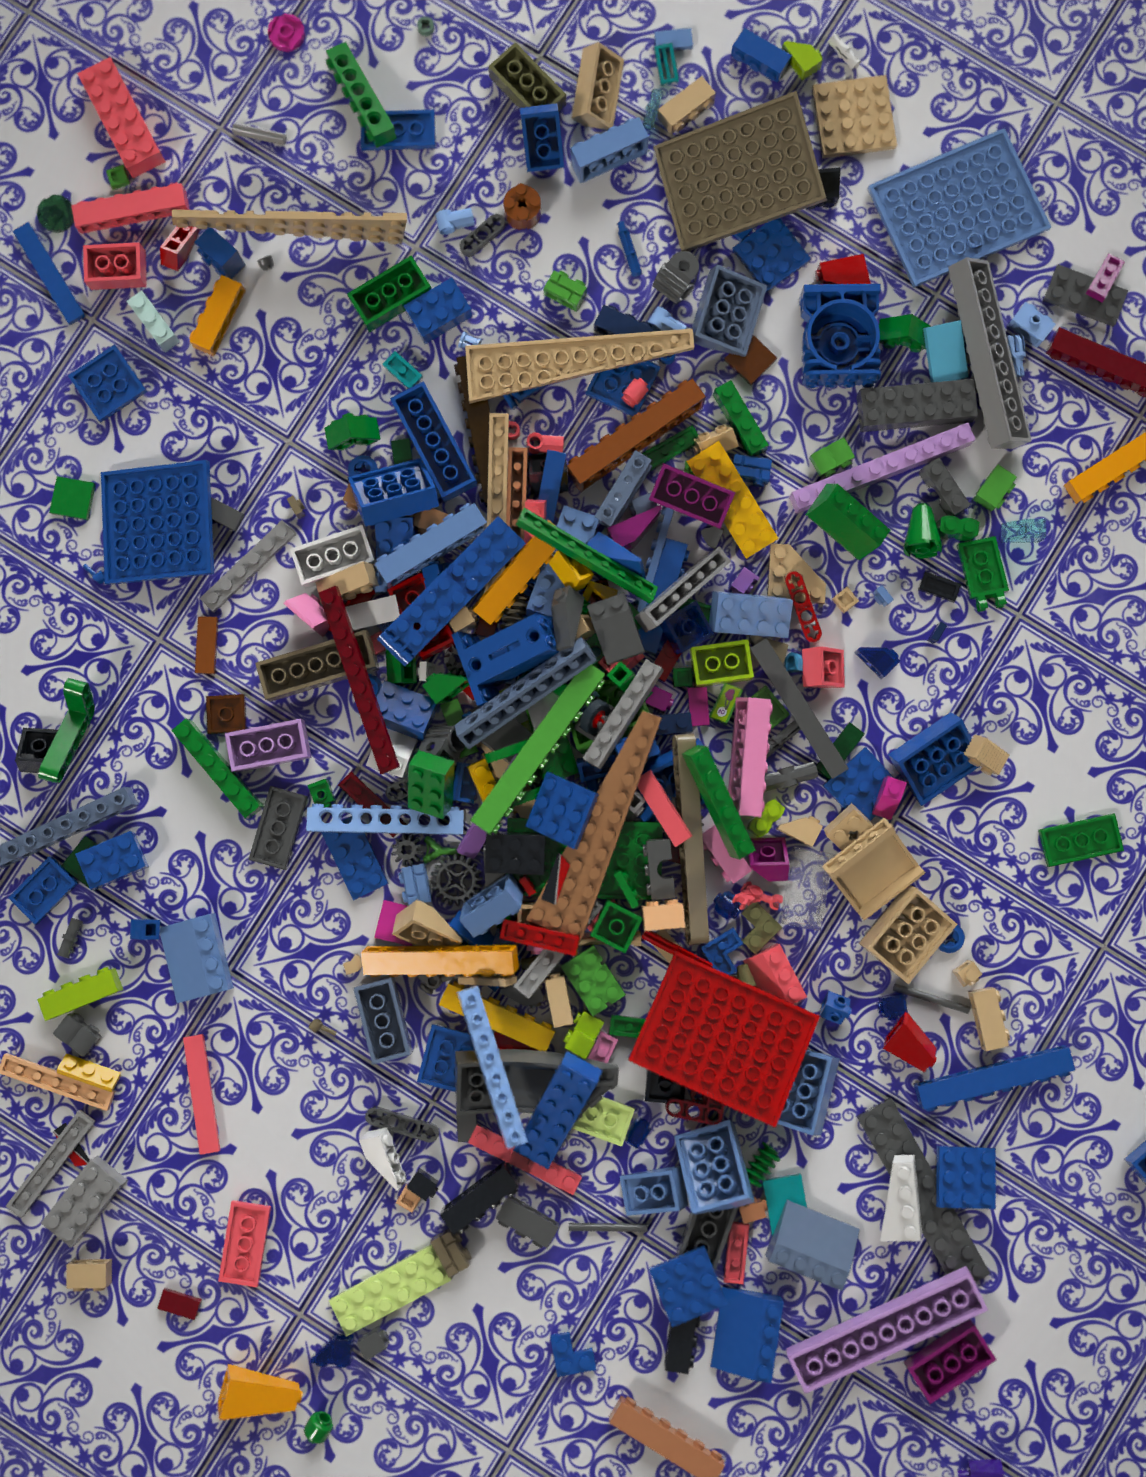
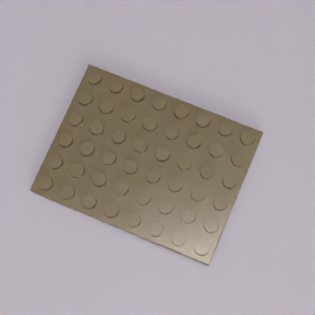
M797 91L653 146L681 251H691L827 201Z

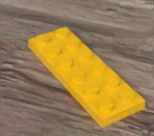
M719 441L686 461L696 477L735 492L723 522L746 559L779 539Z

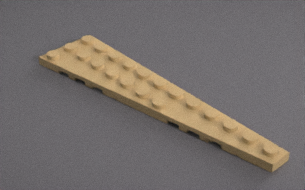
M172 210V223L180 228L194 226L198 229L216 228L219 231L232 229L237 232L254 231L258 234L270 232L276 235L293 234L296 237L308 235L314 238L331 237L334 240L347 238L352 241L369 240L372 243L385 241L389 244H398L403 241L407 213H383V216H372L371 212H364V215L355 216L352 212H344L340 216H336L334 212L265 211V215L254 214V211L238 214L235 210H227V212L219 214L215 210Z

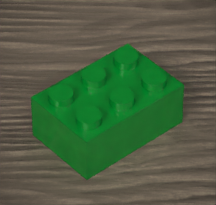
M418 750L408 765L409 809L440 819L445 818L453 806L455 761Z

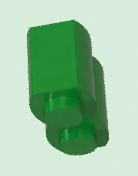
M943 516L936 522L941 539L955 538L966 542L978 536L980 522L973 518H963L960 520L955 516Z

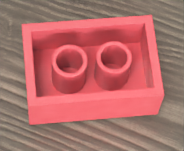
M140 242L83 245L84 282L91 290L147 287L146 251Z

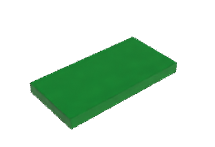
M1115 813L1038 830L1047 867L1124 851Z

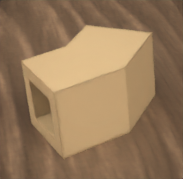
M355 954L351 961L343 963L346 975L361 970L362 959L360 955Z

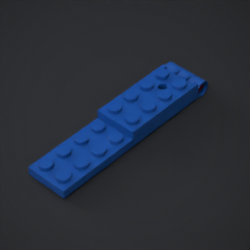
M498 516L397 617L377 640L401 664L406 666L526 543ZM415 623H419L421 625V628L419 630H415L413 628V625Z

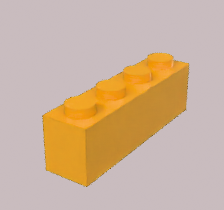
M221 275L219 280H216L213 288L214 291L206 300V308L198 317L197 327L190 334L189 342L191 345L211 356H215L246 291L242 283Z

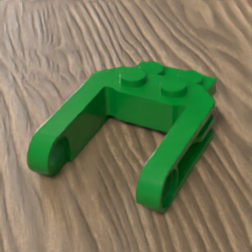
M567 736L560 738L558 749L554 754L550 752L547 756L549 761L545 767L538 769L542 782L546 772H551L564 779L579 773ZM529 739L484 754L487 764L519 753ZM541 786L525 791L526 793L520 801L516 800L512 807L536 799Z

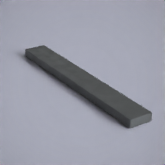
M767 638L751 647L752 653L831 778L833 779L848 770L849 768Z

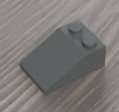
M624 592L587 606L607 665L645 653L629 601Z

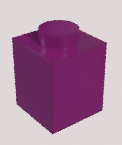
M654 686L651 690L653 694L645 701L646 705L662 713H665L666 709L670 711L674 702L671 699L672 693Z

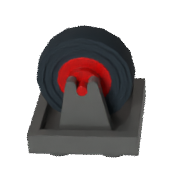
M595 697L582 713V717L574 729L594 741L613 712L614 707Z

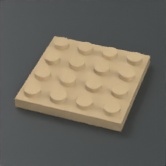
M886 75L813 84L812 93L822 159L896 149L897 141Z

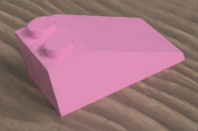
M303 593L283 603L322 637L329 631L330 626L325 611L319 604L321 601L314 594L309 596L307 593Z

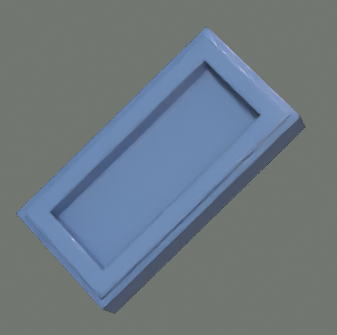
M691 28L654 32L655 46L673 43L674 51L693 49Z

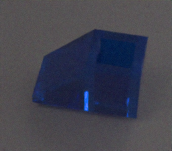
M334 1334L313 1354L310 1364H316L318 1367H325L328 1364L335 1365L338 1368L347 1367L353 1360L354 1335L346 1337V1335Z

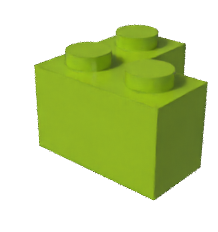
M583 1010L582 1013H577L573 1021L576 1025L573 1030L569 1029L563 1041L565 1042L566 1049L586 1059L604 1024V1020L597 1016H592L590 1012Z

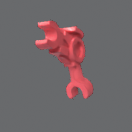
M751 881L743 884L741 892L736 894L732 900V903H741L740 910L745 909L746 905L749 906L760 901L768 903L773 910H778L779 903L783 902V896L779 894L772 896L764 894L759 886L752 885Z

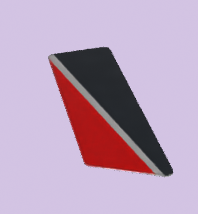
M560 853L557 854L542 895V900L552 904L557 903L570 864Z
M66 1123L53 1131L57 1138L67 1126ZM80 1144L69 1156L75 1167L87 1165L90 1161Z

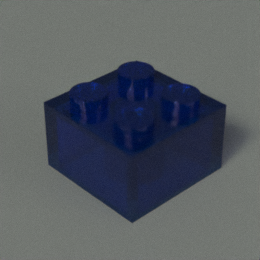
M693 601L674 611L660 624L675 654L683 653L715 635L697 601Z

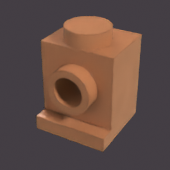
M753 1197L754 1203L738 1207L744 1224L766 1218L765 1211H768L765 1199Z

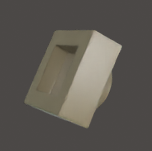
M294 496L287 498L298 519L306 516L303 512L306 508L300 499L296 500Z

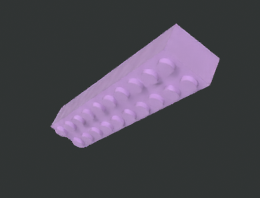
M964 1266L786 1348L787 1356L806 1394L988 1311L971 1273Z

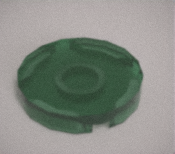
M51 195L47 199L44 198L37 208L39 222L50 232L60 233L66 231L74 223L72 204L62 195Z

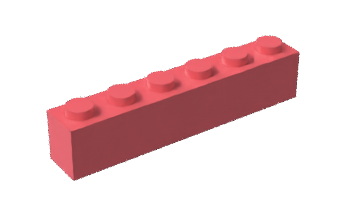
M171 183L165 187H152L150 190L145 191L136 190L125 195L116 194L110 198L101 197L89 202L80 201L77 204L71 205L75 227L81 234L172 216V210H190L187 193L182 183Z

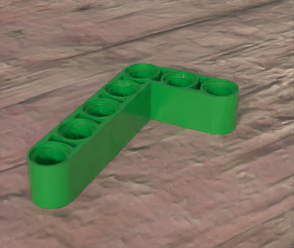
M68 678L63 687L68 711L38 772L39 779L58 784L62 781L95 711L89 683Z

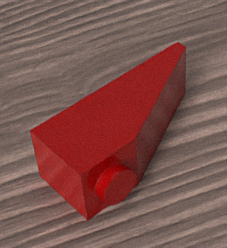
M176 226L160 246L161 265L179 271L186 262L200 229L194 226L186 228Z

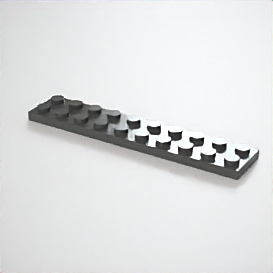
M888 1098L856 1116L890 1177L894 1155H915L922 1234L945 1275L964 1266L971 1273L974 1282L991 1274L954 1208L936 1207V1176L892 1098Z

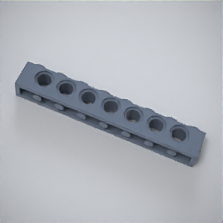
M582 637L578 638L574 643V647L558 652L455 724L457 737L468 749L472 748L597 660L592 649Z
M122 787L1 844L0 870L138 806L139 804L130 787Z

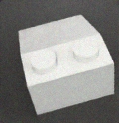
M387 729L400 768L387 773L405 779L408 765L413 758L418 740ZM371 750L366 766L379 770Z

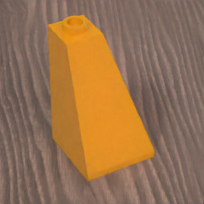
M228 1364L217 1402L219 1420L295 1411L297 1403L300 1404L303 1392L300 1390L299 1383Z

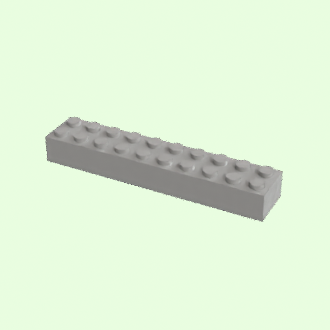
M966 257L948 267L949 278L953 285V295L957 302L958 316L962 323V332L965 336L966 350L970 357L971 370L975 378V388L980 399L979 405L984 416L983 422L987 429L988 442L991 449H1015L1032 442L990 264L986 260Z

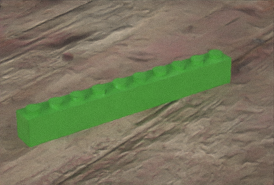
M591 664L574 676L470 821L489 835L493 832L496 834L503 825L500 821L504 816L509 817L514 810L512 807L513 803L516 800L520 801L526 793L524 791L526 785H532L537 778V775H535L539 768L543 769L549 761L547 756L550 752L555 753L560 746L558 743L562 736L565 738L571 731L570 724L573 720L576 722L579 720L583 713L581 711L583 706H588L594 699L592 695L594 691L602 688L606 682L604 680L605 673Z

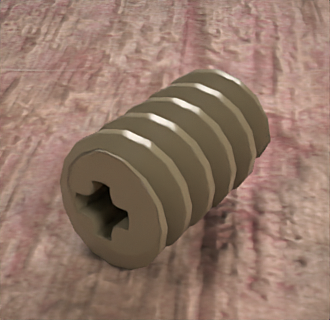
M518 595L514 597L516 601L510 609L504 610V613L508 616L502 617L505 623L500 624L501 629H505L524 619L522 615H526L524 608L527 607L528 603H526V600L529 599Z

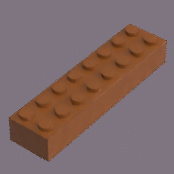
M693 378L689 381L684 380L677 386L678 389L673 392L668 391L662 396V400L657 403L652 402L647 406L645 412L635 414L629 423L619 425L615 429L616 432L603 436L599 444L589 446L584 450L583 455L580 457L575 456L568 462V476L580 493L629 460L635 450L638 452L642 451L703 408L706 396Z

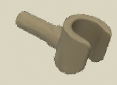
M314 1019L309 1024V1028L315 1033L319 1029L333 1036L337 1033L323 1025L319 1019Z

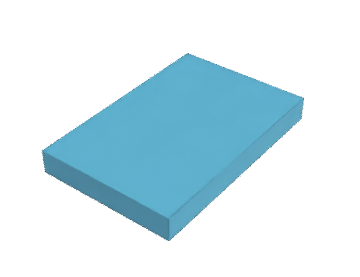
M961 320L923 328L930 381L942 382L968 378Z

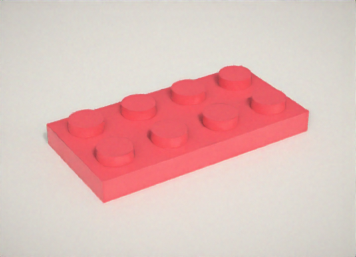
M235 1200L231 1202L218 1282L251 1287L259 1286L271 1206Z

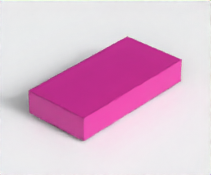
M707 687L688 688L689 712H691L692 727L710 725Z

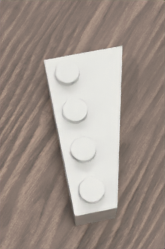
M894 1155L881 1241H921L922 1225L915 1155Z

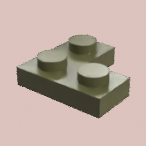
M758 902L750 904L741 912L754 926L742 939V942L755 955L782 928Z

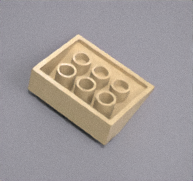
M910 885L895 898L859 944L904 982L909 984L957 926V923L920 890Z

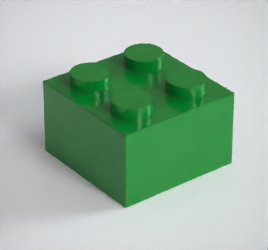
M607 899L590 932V936L626 953L643 918Z

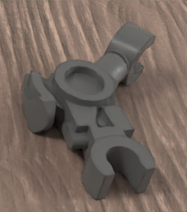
M444 974L434 977L418 975L417 978L425 982V984H420L421 989L428 994H433V989L439 988L443 982L458 979L462 974H456L452 977H446Z

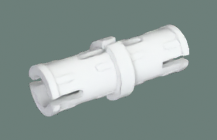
M837 33L828 40V43L838 53V57L842 58L851 70H854L861 63V60L850 50L851 47L846 45Z

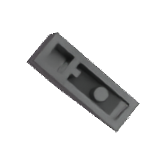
M571 586L557 589L553 595L551 609L556 649L558 651L574 647L585 597Z

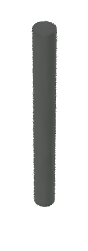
M896 983L893 986V991L966 1014L970 1011V1006Z
M569 1223V1231L647 1232V1224Z

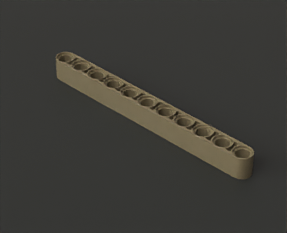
M693 733L673 735L672 737L675 794L677 797L676 808L692 834L691 838L679 845L685 937L688 945L709 942L700 792L682 756V753L696 746V738Z

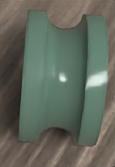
M427 16L421 17L418 20V32L422 36H430L434 32L433 20ZM423 24H429V29L426 27L423 29Z

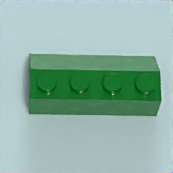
M826 484L805 514L857 560H861L878 548L891 531L839 484Z

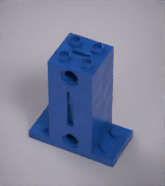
M533 614L483 640H480L477 634L463 632L452 634L477 706H483L500 694L496 686L543 664L560 652L556 649L553 618L539 614Z

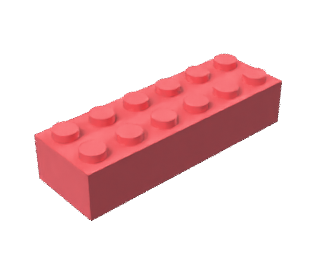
M111 57L77 73L132 178L165 163L163 155Z

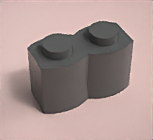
M78 1013L67 1014L53 1032L59 1040L69 1045L70 1048L83 1057L90 1053L102 1037L99 1034V1029L91 1024L88 1026L84 1022V1018Z

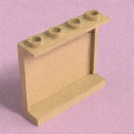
M885 818L822 866L863 920L872 916L882 906L886 905L891 899L903 892L926 873L895 833L894 827Z

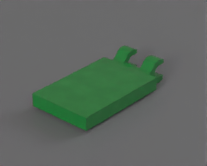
M996 536L958 543L957 549L970 600L976 599L977 611H986L988 608L986 599L995 598L996 609L1004 607L1007 604L1004 593L1008 592L1009 588Z

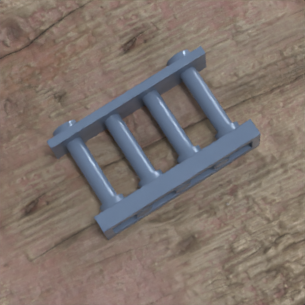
M636 450L634 451L594 516L600 520L599 524L608 529L619 523L630 505L631 499L635 497L653 467L650 465L652 461L650 458Z

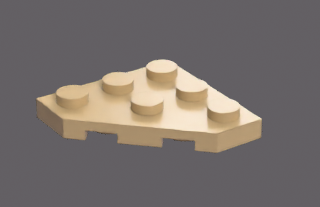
M771 543L767 596L791 599L785 584V576L790 571H797L803 577L811 603L825 604L826 584L790 544ZM791 575L789 583L792 582L795 589H791L792 592L803 588L802 585L800 587L797 586L796 581L799 577ZM802 592L797 593L795 601L797 603L804 602L805 594Z

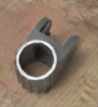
M687 251L674 254L667 263L661 266L654 280L653 287L675 304L683 301L695 287L694 284L699 270V262L695 255Z
M434 726L427 730L418 750L443 758L449 757V760L455 761L456 765L465 745L457 737L455 726Z

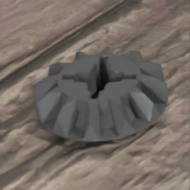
M453 645L445 653V666L452 673L465 674L461 662L455 665L456 659L453 654L455 656L459 655L456 646Z

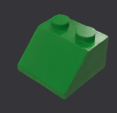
M440 672L426 678L427 682L422 685L435 704L447 703L469 686L466 675Z

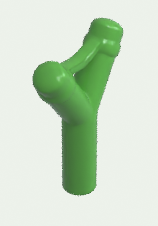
M429 836L424 839L427 845L426 856L423 857L425 864L440 855L457 854L461 856L457 852V848L442 847ZM429 846L435 850L430 854H428Z

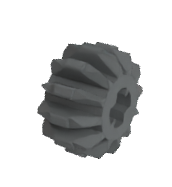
M402 834L403 841L396 838L395 841L398 843V846L391 845L392 848L397 849L391 855H399L395 862L403 859L402 866L406 865L407 860L409 865L413 866L412 859L419 862L420 859L417 857V854L424 855V852L418 851L424 845H416L420 838H416L413 841V834L409 835L408 840L406 835ZM404 846H407V847L411 846L412 849H410V850L412 851V853H411V854H408V853L404 854V853H403V851H405V850L403 849Z

